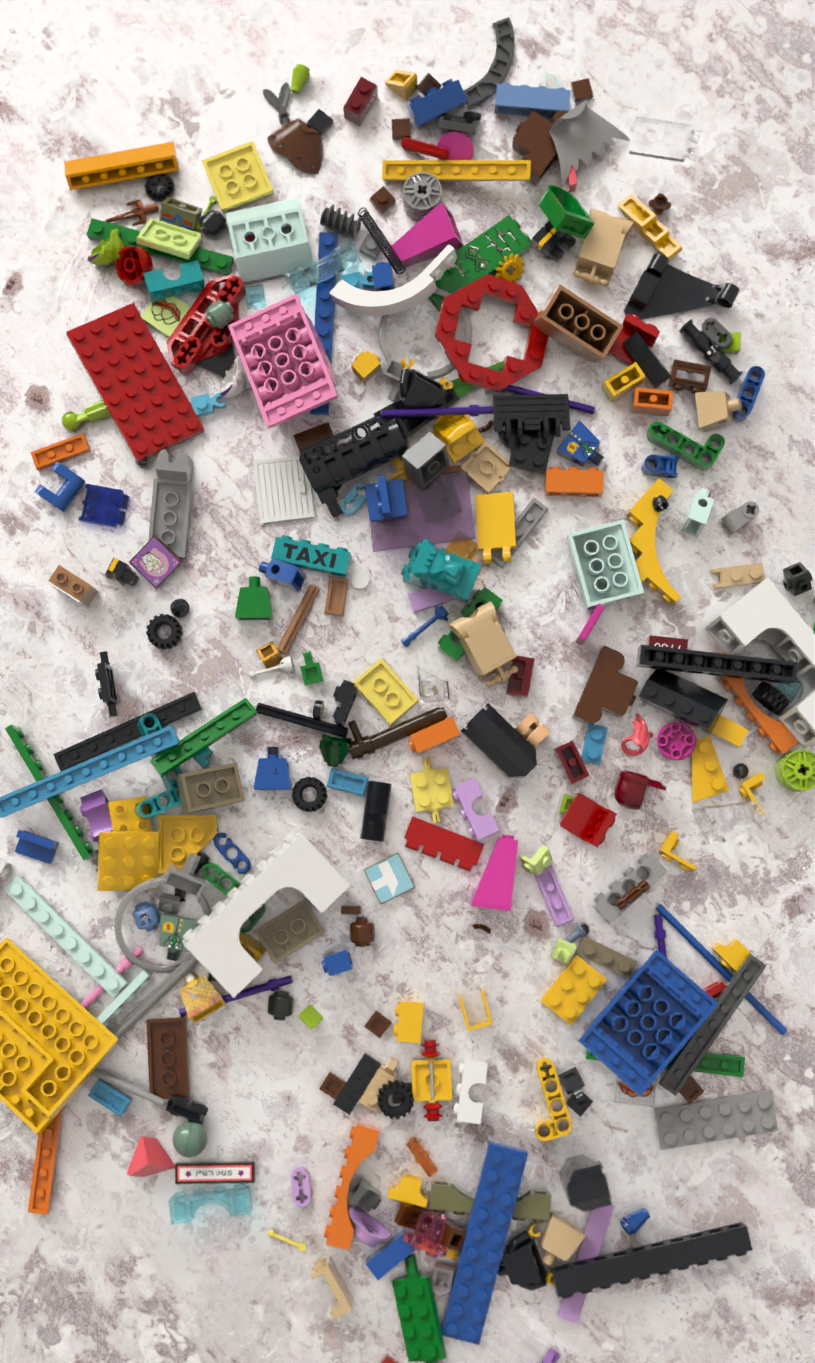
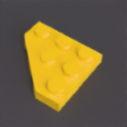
M158 815V874H165L169 863L183 869L189 854H198L217 835V815Z

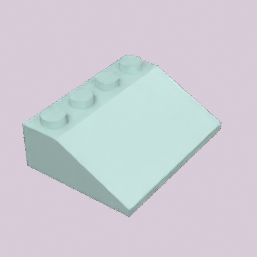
M624 519L567 535L566 539L586 611L595 609L598 603L606 606L644 593Z

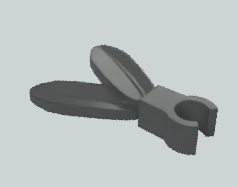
M287 82L281 86L279 97L271 90L263 89L264 98L278 110L281 125L283 124V117H287L290 123V116L285 108L290 94V86Z

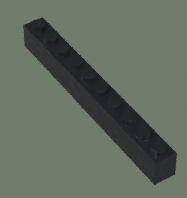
M743 1222L551 1267L550 1272L557 1297L565 1299L572 1297L574 1293L581 1292V1294L590 1293L592 1289L598 1287L600 1289H607L615 1283L628 1284L632 1279H648L652 1274L656 1273L665 1275L673 1269L686 1270L689 1268V1265L697 1264L702 1266L714 1259L716 1261H723L731 1255L744 1256L747 1254V1251H752L747 1226Z

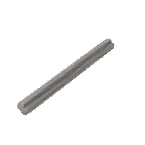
M191 954L111 1033L120 1039L199 963L194 955Z

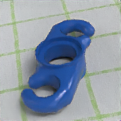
M218 833L214 838V846L235 869L238 868L239 862H245L246 867L238 869L237 872L239 874L247 873L251 868L250 860L237 845L232 843L230 838L226 839L225 845H220L219 839L222 837L226 838L227 834ZM229 848L237 850L238 855L236 858H228L227 851Z

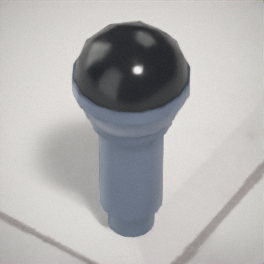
M585 923L578 924L575 931L566 937L565 941L573 943L579 937L587 936L590 931L589 926Z

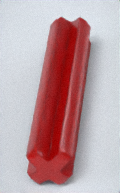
M404 137L400 143L404 149L441 160H447L450 154L448 149Z

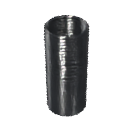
M368 781L360 839L384 842L385 826L387 824L385 823L387 822V816L385 815H388L392 784Z

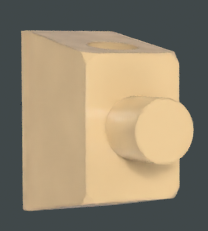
M725 391L695 393L698 425L704 432L733 421L732 411L742 409L740 398L731 400L730 395Z
M551 1212L540 1241L541 1247L546 1250L542 1261L551 1267L554 1265L557 1257L567 1261L586 1236L584 1231Z

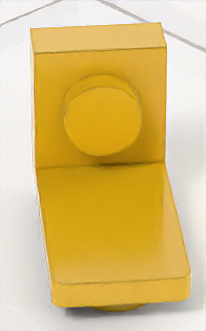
M763 772L757 773L738 784L740 786L738 789L743 799H747L750 804L748 808L753 816L756 815L757 818L763 817L764 813L749 788L751 787L754 790L763 785L761 781L766 779Z
M669 831L659 849V852L662 853L661 857L669 862L675 860L680 863L678 867L687 872L689 870L695 871L696 866L670 852L671 849L674 850L677 847L679 834Z

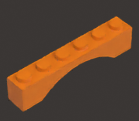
M719 676L723 681L721 683L723 688L733 694V700L736 705L745 710L746 718L751 723H755L758 727L756 729L758 734L762 738L767 739L770 743L768 746L774 754L782 755L799 743L783 723L770 718L754 704L746 690L743 679Z
M357 1122L356 1127L352 1126L349 1138L353 1139L351 1147L347 1146L344 1158L348 1159L347 1164L341 1167L339 1178H343L341 1186L337 1185L334 1197L338 1198L336 1206H331L329 1217L332 1218L331 1226L327 1225L324 1237L327 1238V1245L345 1250L350 1249L355 1225L349 1213V1185L358 1166L368 1155L375 1151L380 1131L379 1127Z

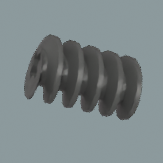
M334 204L330 208L326 207L322 213L320 225L326 224L327 228L330 229L332 227L333 231L339 230L340 234L346 233V237L350 238L352 236L353 240H355L361 227V217H358L355 221V214L347 217L348 211L341 214L340 207L334 211Z

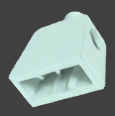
M701 488L699 494H695L680 531L696 537L700 535L707 523L714 502L710 498V490Z

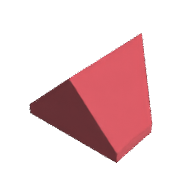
M140 1136L126 1174L128 1176L146 1177L174 1169L175 1165L158 1139Z

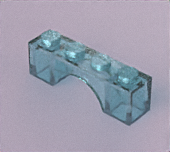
M349 241L335 248L326 257L311 264L300 265L284 273L291 290L294 294H298L363 261L356 245Z
M243 1183L235 1184L233 1188L225 1189V1186L214 1187L213 1191L206 1192L205 1189L194 1190L191 1194H186L185 1191L176 1192L169 1199L171 1225L191 1222L196 1210L207 1203H216L223 1206L231 1217L248 1215L253 1210L250 1186H245Z

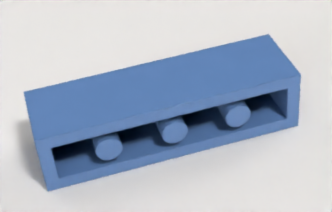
M509 83L497 84L494 113L529 116L534 111L544 118H553L554 114L558 111L569 112L571 90H566L565 88L553 89L546 86L530 87L526 84L520 86Z

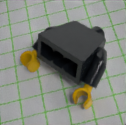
M407 357L402 358L401 366L404 369L401 370L399 394L402 402L406 405L404 409L441 407L448 394L447 389L453 387V382H448L446 386L447 378H442L438 383L414 369L410 371V367L414 366V360L410 359L408 366L406 364Z
M532 1223L529 1226V1231L525 1230L512 1239L506 1247V1253L502 1256L503 1263H500L498 1276L508 1275L512 1285H519V1287L531 1291L545 1287L547 1283L553 1285V1281L550 1280L551 1272L550 1270L546 1272L535 1239H531L532 1235L539 1236L541 1234V1230L537 1233L532 1232L533 1227L538 1225L536 1223Z

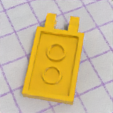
M513 492L475 495L478 551H483L485 564L493 563L492 550H502L504 562H511V549L516 548Z

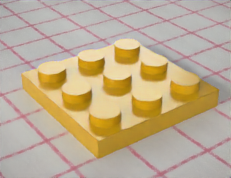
M157 830L99 832L97 890H131L146 880L157 878L159 832Z

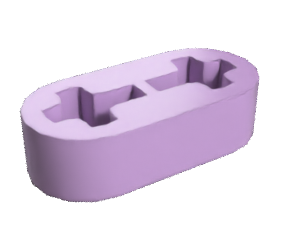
M297 1167L291 1175L293 1201L297 1206L305 1207L311 1200L310 1176L306 1168ZM298 1172L306 1176L302 1180L303 1185H299V1179L295 1178ZM300 1189H303V1194L308 1196L304 1202H301L299 1198L297 1199V1196L300 1195Z

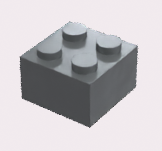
M431 432L422 436L413 447L408 448L402 455L406 477L420 489L425 488L449 467L446 445Z

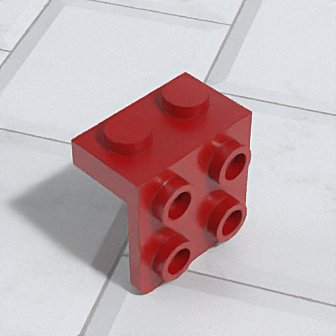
M627 313L622 323L623 328L608 353L632 365L635 363V360L622 343L636 331H639L652 349L661 331L655 325L646 324L641 321V318L637 315Z
M577 793L561 819L560 826L588 844L598 848L604 842L608 829L614 825L617 813L602 807L585 795Z

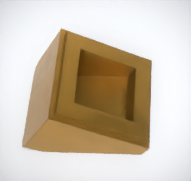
M273 641L256 650L266 669L280 664V661L283 659Z

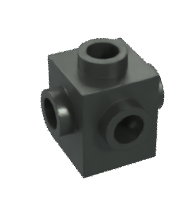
M801 562L783 569L785 579L783 585L794 596L812 589V575Z

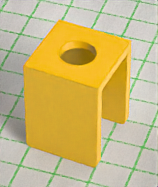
M480 989L488 1020L471 1025L468 1022L462 996L458 995L468 1031L493 1024L483 989Z

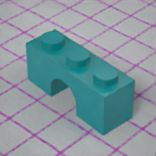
M198 260L180 264L181 276L175 280L167 279L162 269L143 273L144 284L150 302L162 301L169 297H180L190 292L197 293L204 289V277Z

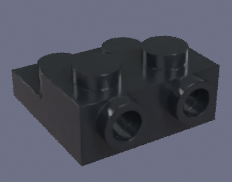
M344 680L341 686H337L333 694L336 704L340 705V707H336L333 714L334 722L336 725L343 727L358 694L357 688L354 686L355 684Z

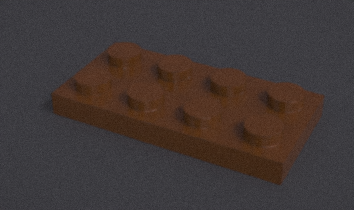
M187 1017L147 1019L149 1092L163 1099H170L171 1094L175 1095L176 1093L189 1098Z

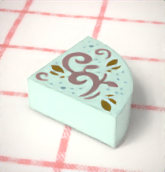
M546 72L544 86L553 89L562 88L560 80L555 75Z

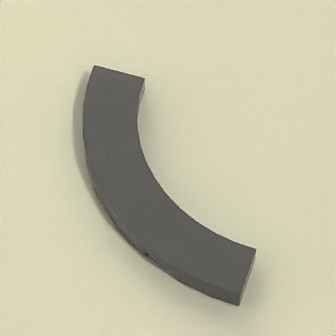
M510 17L492 23L496 39L495 56L486 75L477 83L464 90L468 99L465 102L468 110L489 99L496 92L497 84H502L509 73L515 45Z

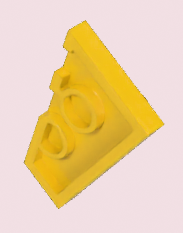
M710 736L696 740L695 750L690 755L692 803L729 791Z

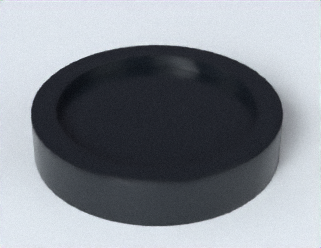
M472 111L463 112V117L466 119L481 120L482 115L480 113Z

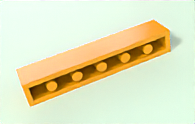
M174 141L64 161L65 177L70 190L179 171Z

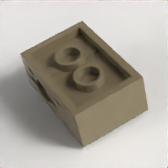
M237 762L176 776L184 815L245 801Z
M305 899L254 930L274 964L325 933Z

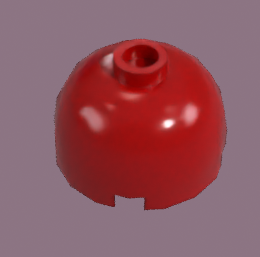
M126 246L119 251V260H116L115 263L119 278L127 282V284L143 283V273L153 271V261L150 254L145 249L137 246Z

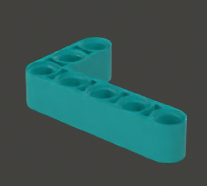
M151 713L142 716L137 723L142 737L162 729L158 718ZM144 719L151 721V728H147L144 725ZM161 752L156 753V754L152 755L151 757L153 758V757L157 756L158 754H160ZM180 766L172 770L176 776L183 774ZM168 774L161 777L167 790L137 804L135 808L136 815L140 819H147L180 804L181 800L176 793L178 789L176 779L172 781ZM161 796L166 798V806H162L159 803ZM143 805L149 807L150 812L148 815L142 812Z

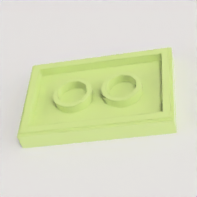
M151 218L137 236L136 243L189 260L203 240V234Z

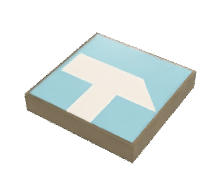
M399 853L364 869L380 905L415 888Z

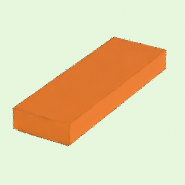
M81 433L30 453L36 469L40 471L53 466L56 461L61 463L91 452L85 434Z

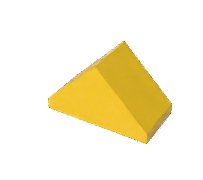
M396 69L384 83L406 101L417 90L415 87L418 84V76L413 72Z

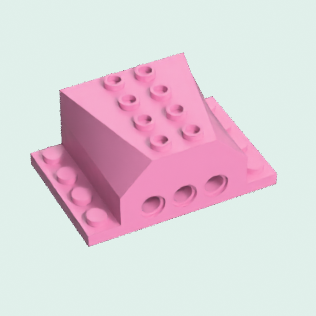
M298 294L292 295L228 325L266 426L269 429L339 398L335 389L337 384L334 371L322 341L311 319L305 313Z

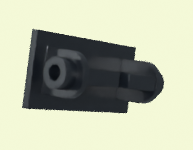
M177 1093L175 1095L171 1094L170 1099L167 1101L166 1111L173 1116H181L188 1121L203 1125L204 1115L206 1116L209 1109L205 1107V1104L193 1100L191 1105L188 1106L189 1098Z

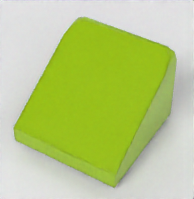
M732 332L730 334L733 337V344L727 349L719 348L723 353L738 354L740 351L741 332ZM720 334L721 342L726 343L728 341L727 338Z
M308 1005L299 1014V1018L312 1030L323 1019L322 1015L312 1005Z

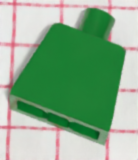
M251 576L249 577V587H240L235 613L237 620H273L269 590L267 587H260V577Z

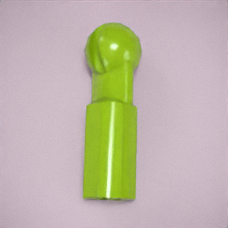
M100 400L85 406V410L76 414L72 411L65 413L62 417V424L68 430H75L83 421L89 420L94 422L110 416V413L103 401Z

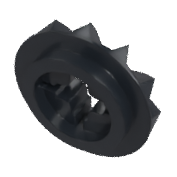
M168 174L152 175L147 178L146 184H144L146 194L154 201H164L167 197H171L174 192V182ZM161 181L164 187H161L158 193L155 185H158V182Z

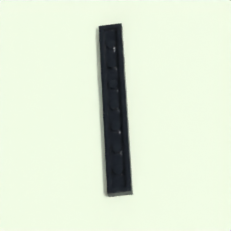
M192 692L145 714H154L158 718L161 727H164L203 709L196 693ZM145 714L53 754L60 772L142 737L137 723ZM144 719V725L147 728H151V721Z

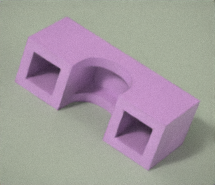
M474 777L455 786V791L452 794L456 803L460 802L463 809L460 812L464 821L468 819L471 827H468L472 838L476 837L477 840H480L499 831L492 813L479 816L472 809L473 801L483 796L476 778Z

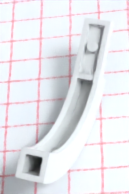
M448 244L418 277L399 288L378 292L366 291L356 288L342 279L329 293L336 304L358 314L381 316L402 312L423 302L437 290L435 281L439 280L448 267L455 263L457 255L455 249Z

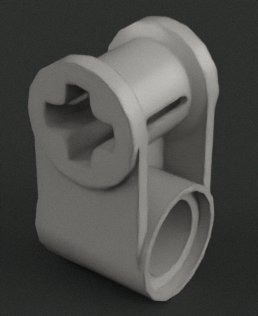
M753 501L746 502L722 517L721 520L730 533L733 534L759 514V506ZM747 509H752L753 512L747 514V513H746V510H747Z

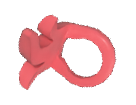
M636 713L637 721H632L635 727L633 735L625 738L621 743L622 751L631 756L642 754L648 747L650 737H653V733H648L647 724L638 713ZM628 741H633L637 746L641 747L638 750H630L625 744Z

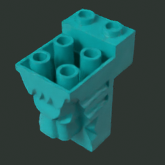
M424 538L422 543L419 542L415 548H411L408 558L411 559L408 565H404L401 575H403V581L421 589L427 587L467 603L482 564L459 557L453 552L450 554L446 553L444 548L438 549L434 543Z

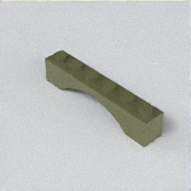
M431 1181L429 1209H433L435 1213L453 1211L455 1215L471 1213L474 1198L458 1190L451 1182ZM529 1190L522 1196L517 1197L512 1219L524 1221V1218L532 1219L536 1223H544V1220L549 1221L550 1192Z

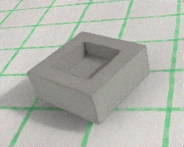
M369 233L359 248V252L374 260L377 259L381 252L379 246Z
M162 892L159 898L158 910L177 915L181 897Z

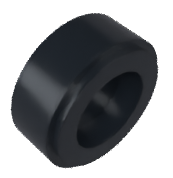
M316 700L313 707V718L321 720L324 712V701Z

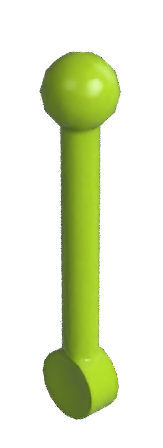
M215 196L209 197V204L203 215L210 210L212 204L216 203ZM200 221L196 224L197 230H201L200 227L202 225Z

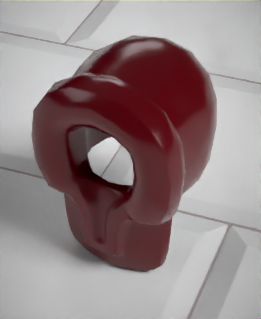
M622 770L619 773L614 789V797L622 807L640 810L647 786L665 791L667 787L659 781L649 779L645 775Z

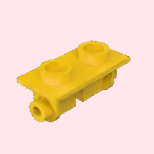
M239 931L241 946L258 962L266 949L249 935Z

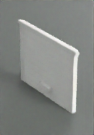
M299 456L258 461L253 459L261 526H264L266 523L315 518L311 484L302 468Z

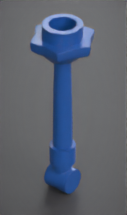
M436 605L435 616L417 630L411 632L407 638H402L401 643L408 647L411 641H414L419 634L437 619L449 620L447 618L449 615L447 610L443 606L438 607Z

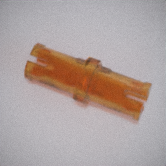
M415 1137L406 1142L407 1147L415 1157V1162L420 1164L428 1177L434 1175L438 1169L429 1158L428 1151L422 1148Z

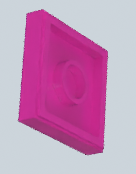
M599 603L597 604L576 639V643L581 645L585 642L604 610V606Z

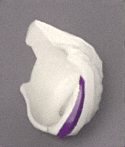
M240 356L234 360V368L230 372L225 371L226 375L220 383V396L225 398L235 397L245 389L252 388Z

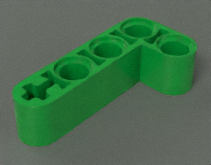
M659 421L653 422L646 433V437L650 442L702 471L710 469L725 444V439L722 435L712 434L704 446ZM655 430L659 431L657 435L653 434ZM668 439H675L677 444L671 445L668 442ZM716 441L719 447H713L710 442ZM685 448H691L693 454H687ZM701 457H707L710 463H703Z
M208 863L202 869L203 877L226 896L232 888H238L242 884L216 863ZM215 867L214 872L217 875H221V873L224 875L219 879L214 875L209 876L208 868ZM225 878L230 879L232 882L230 889H225L222 886V881ZM266 903L262 905V911L259 914L253 913L248 918L250 921L249 928L243 929L241 927L240 932L246 933L254 928L266 912Z

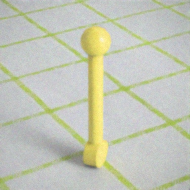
M269 1230L267 1233L270 1238L275 1237L298 1247L300 1252L306 1250L305 1243L299 1244L276 1234L274 1230Z

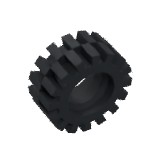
M160 614V616L156 615L153 620L149 621L150 624L146 627L148 629L146 635L155 647L163 650L167 648L172 649L173 646L176 647L178 645V641H181V635H183L182 627L173 616ZM162 625L171 627L172 633L167 639H161L157 634L158 628Z
M762 681L752 693V696L758 700L757 702L777 715H780L790 703L789 699L780 690L778 691L776 687L765 681Z
M315 777L301 778L292 789L293 802L303 811L314 812L320 809L326 802V787ZM306 787H313L317 791V797L312 802H307L302 797V792Z
M390 1080L388 1084L384 1083L382 1085L383 1088L378 1091L379 1095H377L381 1112L386 1117L389 1116L390 1119L394 1117L400 1119V1116L406 1117V1113H410L411 1107L414 1106V1096L410 1087L403 1081L399 1082L398 1080H394V1082ZM394 1092H398L403 1096V1102L396 1107L388 1103L389 1096Z

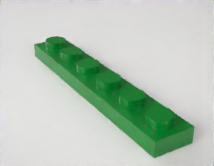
M244 698L181 739L180 744L168 748L150 759V763L159 775L163 777L256 716L257 710L247 698Z

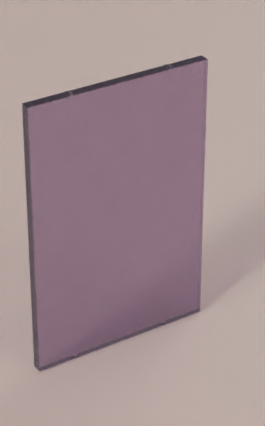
M468 472L438 475L423 489H420L410 479L402 480L408 515L375 522L370 521L373 552L416 547L419 542H423L424 538L434 544L476 539Z

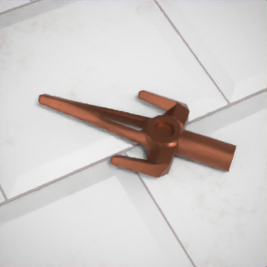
M140 200L126 203L127 206L136 205L135 209L106 219L105 222L138 217L140 220L132 223V226H136L146 222L145 214L159 211L157 203L143 207Z

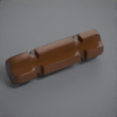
M642 880L638 883L637 887L634 886L622 898H618L615 901L616 906L620 910L624 909L628 903L630 904L640 897L642 892L648 891L650 885L647 881Z

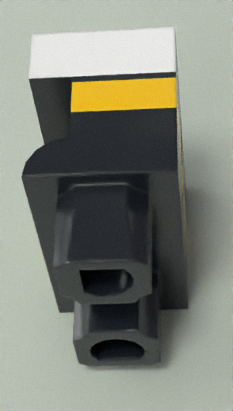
M550 221L531 239V246L535 250L541 251L546 259L551 257L557 262L565 253L559 247L564 244L568 249H571L576 243L573 235L556 230Z
M106 554L98 569V572L111 580L113 575L116 576L117 581L122 586L127 583L135 587L139 576L132 571L128 564Z

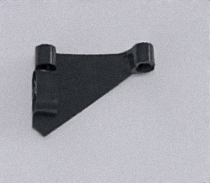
M655 253L647 269L641 275L624 309L625 315L627 313L630 315L634 314L641 319H647L711 305L731 308L740 289L732 283L716 285L692 276L669 265V260L664 255Z

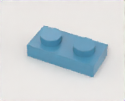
M588 724L581 756L583 762L600 765L608 727Z

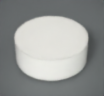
M356 570L352 573L351 584L354 588L362 590L369 585L370 578L366 571Z

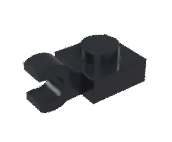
M574 1067L559 1074V1079L567 1095L573 1092L579 1106L586 1103V1099L580 1089L585 1084L577 1068Z

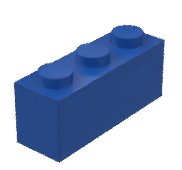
M451 78L442 83V88L437 90L434 87L426 91L427 96L420 98L418 95L409 100L411 104L406 107L415 127L468 101L459 79L453 81Z

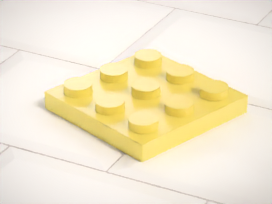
M253 141L202 160L222 213L274 193Z

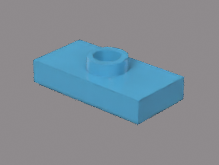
M331 768L326 787L364 797L369 778Z
M102 1079L97 1080L88 1094L90 1098L120 1117L132 1101V1098Z

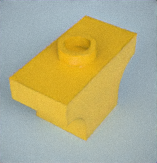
M733 939L725 946L715 943L711 947L721 958L719 962L727 970L731 968L734 972L737 971L749 953L752 954L737 939Z
M402 1173L400 1182L395 1186H389L387 1198L398 1200L400 1204H413L426 1208L428 1196L420 1189L422 1177Z

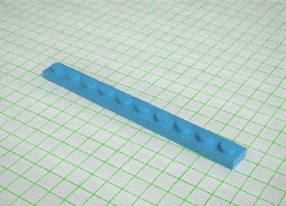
M170 725L0 797V818L9 816L180 744L174 726Z

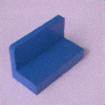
M18 830L16 837L19 840L15 852L51 864L59 842L25 830Z

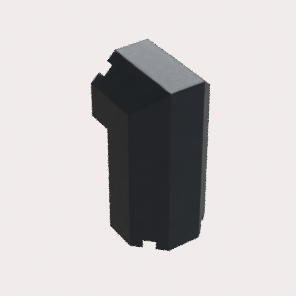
M488 703L485 706L487 710L482 708L467 723V730L463 728L461 733L506 778H524L537 765L536 749Z
M583 1154L567 1158L565 1165L559 1172L562 1187L570 1205L583 1212L612 1205L605 1174L602 1173L603 1166L600 1161L595 1162Z

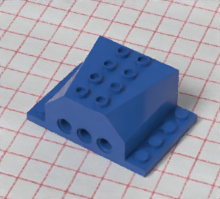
M656 949L589 1025L588 1030L581 1036L578 1042L641 1097L719 1003Z

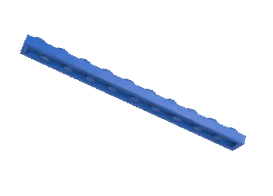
M319 232L314 327L332 366L335 302L329 292L336 286L338 233ZM330 402L310 410V415L329 416Z

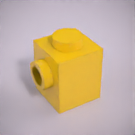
M367 350L365 353L361 352L357 355L355 362L351 364V368L365 384L381 370V360L375 353L371 354Z

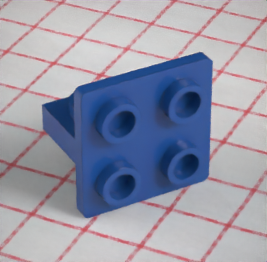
M384 475L377 477V483L365 485L371 522L408 515L402 479L387 481Z

